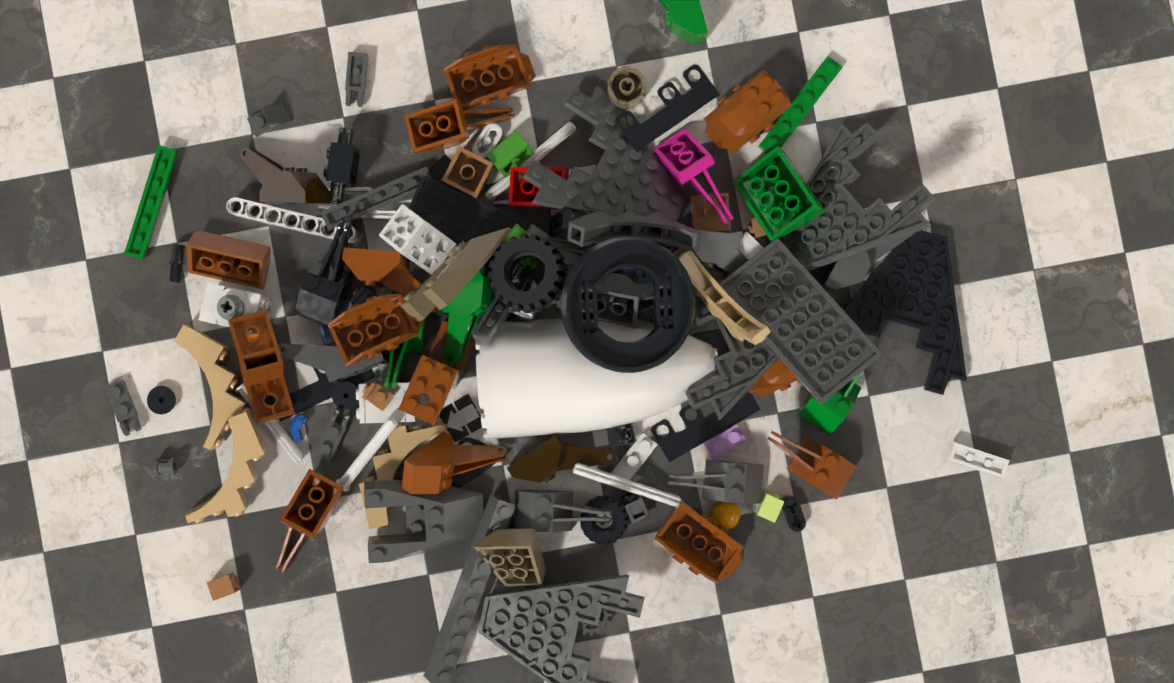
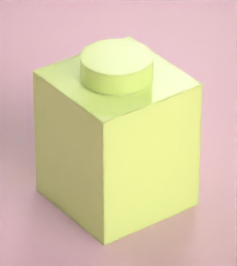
M772 491L769 494L764 492L761 504L758 505L755 514L775 523L784 504V501L780 499L781 495Z

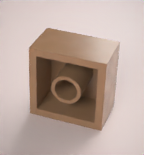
M459 146L442 182L453 189L479 199L495 165Z

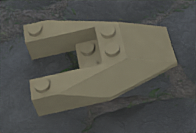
M508 227L473 238L466 243L462 241L457 247H453L447 253L449 257L414 292L411 290L403 298L405 302L401 307L418 323L425 319L435 307L441 310L448 306L485 265L511 232V229Z

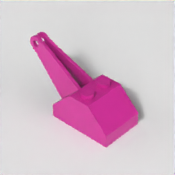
M686 128L653 148L675 183L680 188L690 183L716 212L724 224L728 223L721 210L695 179L702 175L729 220L733 219L732 214L726 207L707 172L715 164L711 154Z

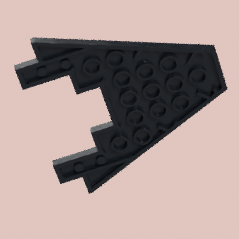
M921 230L915 232L889 251L844 307L843 311L864 334L878 338L881 335L885 320L920 329L915 348L933 353L923 390L944 395L949 377L964 382L967 380L947 237Z

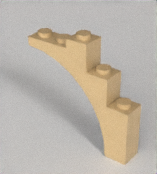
M680 247L673 253L687 270L695 295L703 300L712 315L722 320L734 338L740 341L747 340L754 345L765 340L766 336L771 333L769 328L741 308L713 279L692 251Z
M183 325L174 342L186 349L194 357L204 371L210 385L213 400V418L209 435L203 447L214 450L221 446L224 440L222 436L225 431L230 429L229 416L248 408L249 404L244 399L230 392L238 385L239 380L237 379L239 375L220 365V362H224L229 347L190 325Z
M250 408L229 416L228 422L232 431L234 450L228 477L214 496L188 511L185 516L188 523L193 521L199 523L205 520L206 516L212 514L217 516L222 514L224 510L227 516H239L245 513L249 503L243 489L252 487L258 478L252 461L263 458L267 451Z
M438 421L435 425L430 424V427L423 429L422 425L412 427V432H409L408 425L402 426V422L397 424L388 436L391 452L388 449L378 451L377 456L373 457L377 479H375V476L363 479L364 482L359 484L364 508L365 482L394 480L400 465L409 453L432 436L448 431L447 424H441V421ZM389 507L365 508L369 529L386 526L391 523Z

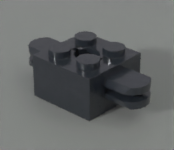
M340 127L338 142H331L330 147L326 151V158L329 159L328 165L324 167L323 177L331 184V203H335L336 196L337 204L343 203L345 188L356 186L361 151L355 145H352L353 128H348L346 132L345 127Z

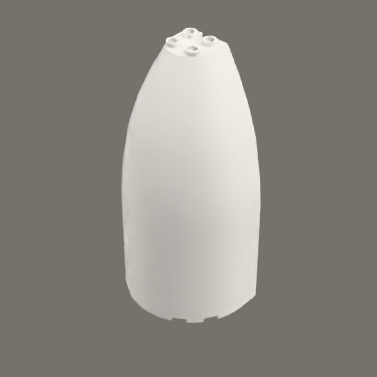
M562 317L504 322L491 345L475 339L476 350L480 351V354H476L479 407L484 409V413H481L482 428L487 430L484 431L485 439L587 432L645 420L687 401L685 391L719 377V372L715 368L713 361L714 358L718 357L717 348H713L711 344L691 335L687 336L683 345L667 361L650 370L636 373L614 372L586 359L570 341L565 331ZM639 320L637 327L631 328L598 321V328L617 341L631 342L647 336L654 329V323Z

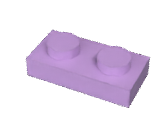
M735 424L704 445L715 461L747 441L738 425Z

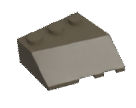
M497 529L474 544L476 551H480L483 554V560L491 564L494 568L493 572L505 587L543 586L546 566L535 529Z

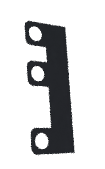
M692 65L683 72V77L692 88L684 95L680 94L672 82L666 83L657 90L658 96L666 107L640 124L629 110L615 119L616 124L637 152L720 95L698 65ZM691 70H697L700 73L698 81L693 82L689 79L688 74ZM670 87L674 90L675 95L672 99H666L663 96L665 88ZM630 116L633 120V125L629 128L623 127L621 124L622 117Z
M313 367L319 381L289 394L295 412L294 415L332 398L333 388L337 384L330 383L326 374L320 373L317 368ZM372 369L344 381L352 382L358 386L375 378ZM268 396L273 405L276 399L273 396ZM290 415V416H286V417H283V418H279V420H280V422H281V421H283V420H285V419H287V418H289V417H292V416H294V415Z
M748 391L722 419H718L715 412L704 418L700 410L697 409L695 410L697 412L696 419L689 421L685 418L686 410L692 409L691 405H688L679 412L687 427L686 429L675 434L670 423L667 420H662L651 427V432L666 458L671 462L758 412L760 409ZM665 425L668 427L669 433L666 437L657 435L656 430L658 426Z

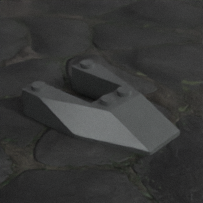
M403 480L370 481L364 484L365 508L405 506L407 534L369 536L367 545L369 563L391 562L411 557L474 535L484 513L483 493L452 485L439 494H410L402 489Z

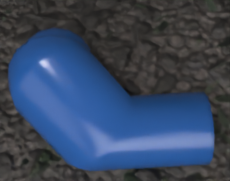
M306 414L295 415L290 424L294 442L303 439L300 428L302 424L308 421Z

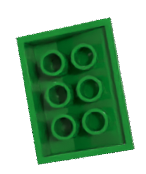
M778 146L732 181L771 242L810 223L825 211L786 152Z

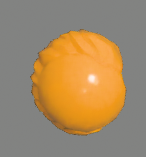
M720 502L711 509V518L714 520L713 524L719 527L722 525L727 530H730L738 524L741 511L735 503Z

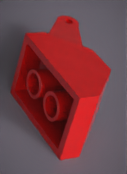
M510 167L509 206L534 210H558L557 208L532 203L540 188L523 178L529 167ZM546 167L565 180L569 177V169L566 167Z

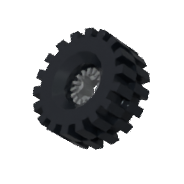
M603 495L590 499L585 505L612 511V514L607 515V517L612 518V521H609V523L605 522L604 525L601 524V521H580L583 534L591 542H596L599 545H609V543L617 542L627 530L628 515L625 507L612 496ZM581 512L580 517H603L605 514Z

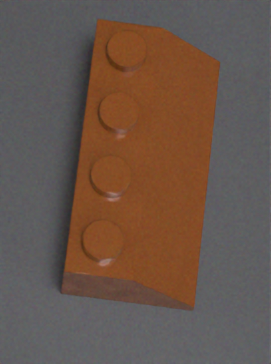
M195 230L187 243L189 273L264 289L270 265V246Z

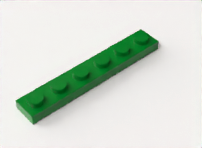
M827 56L793 100L792 106L783 113L758 148L766 154L777 146L781 148L843 67Z
M161 145L157 146L124 251L125 255L145 260L179 151Z

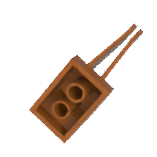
M454 99L404 115L413 153L421 154L458 146L470 138L468 131L487 126L488 124L514 119L515 115L508 114L513 112L512 107L463 111L461 100ZM498 116L495 118L471 124H466V119Z
M343 247V261L356 277L365 282L367 286L382 288V285H386L405 297L411 290L414 292L421 285L420 281L408 269L410 259L399 252ZM435 307L430 313H436L439 309Z
M443 431L405 459L402 489L410 494H439L444 489L450 487L453 481L452 476L504 461L507 449L500 445H454L453 437Z
M772 431L771 434L798 448L794 454L787 447L768 436L767 439L791 458L786 469L837 500L855 471L856 466L807 436L799 445Z
M311 469L307 471L279 519L281 523L289 526V530L275 569L279 570L282 566L296 531L302 533L286 560L281 571L283 573L288 569L306 536L313 540L316 539L335 510L344 490L343 486Z

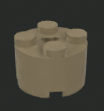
M627 66L616 69L608 80L607 93L611 102L619 109H631L642 102L646 91V80L639 70ZM623 86H630V91L623 90Z

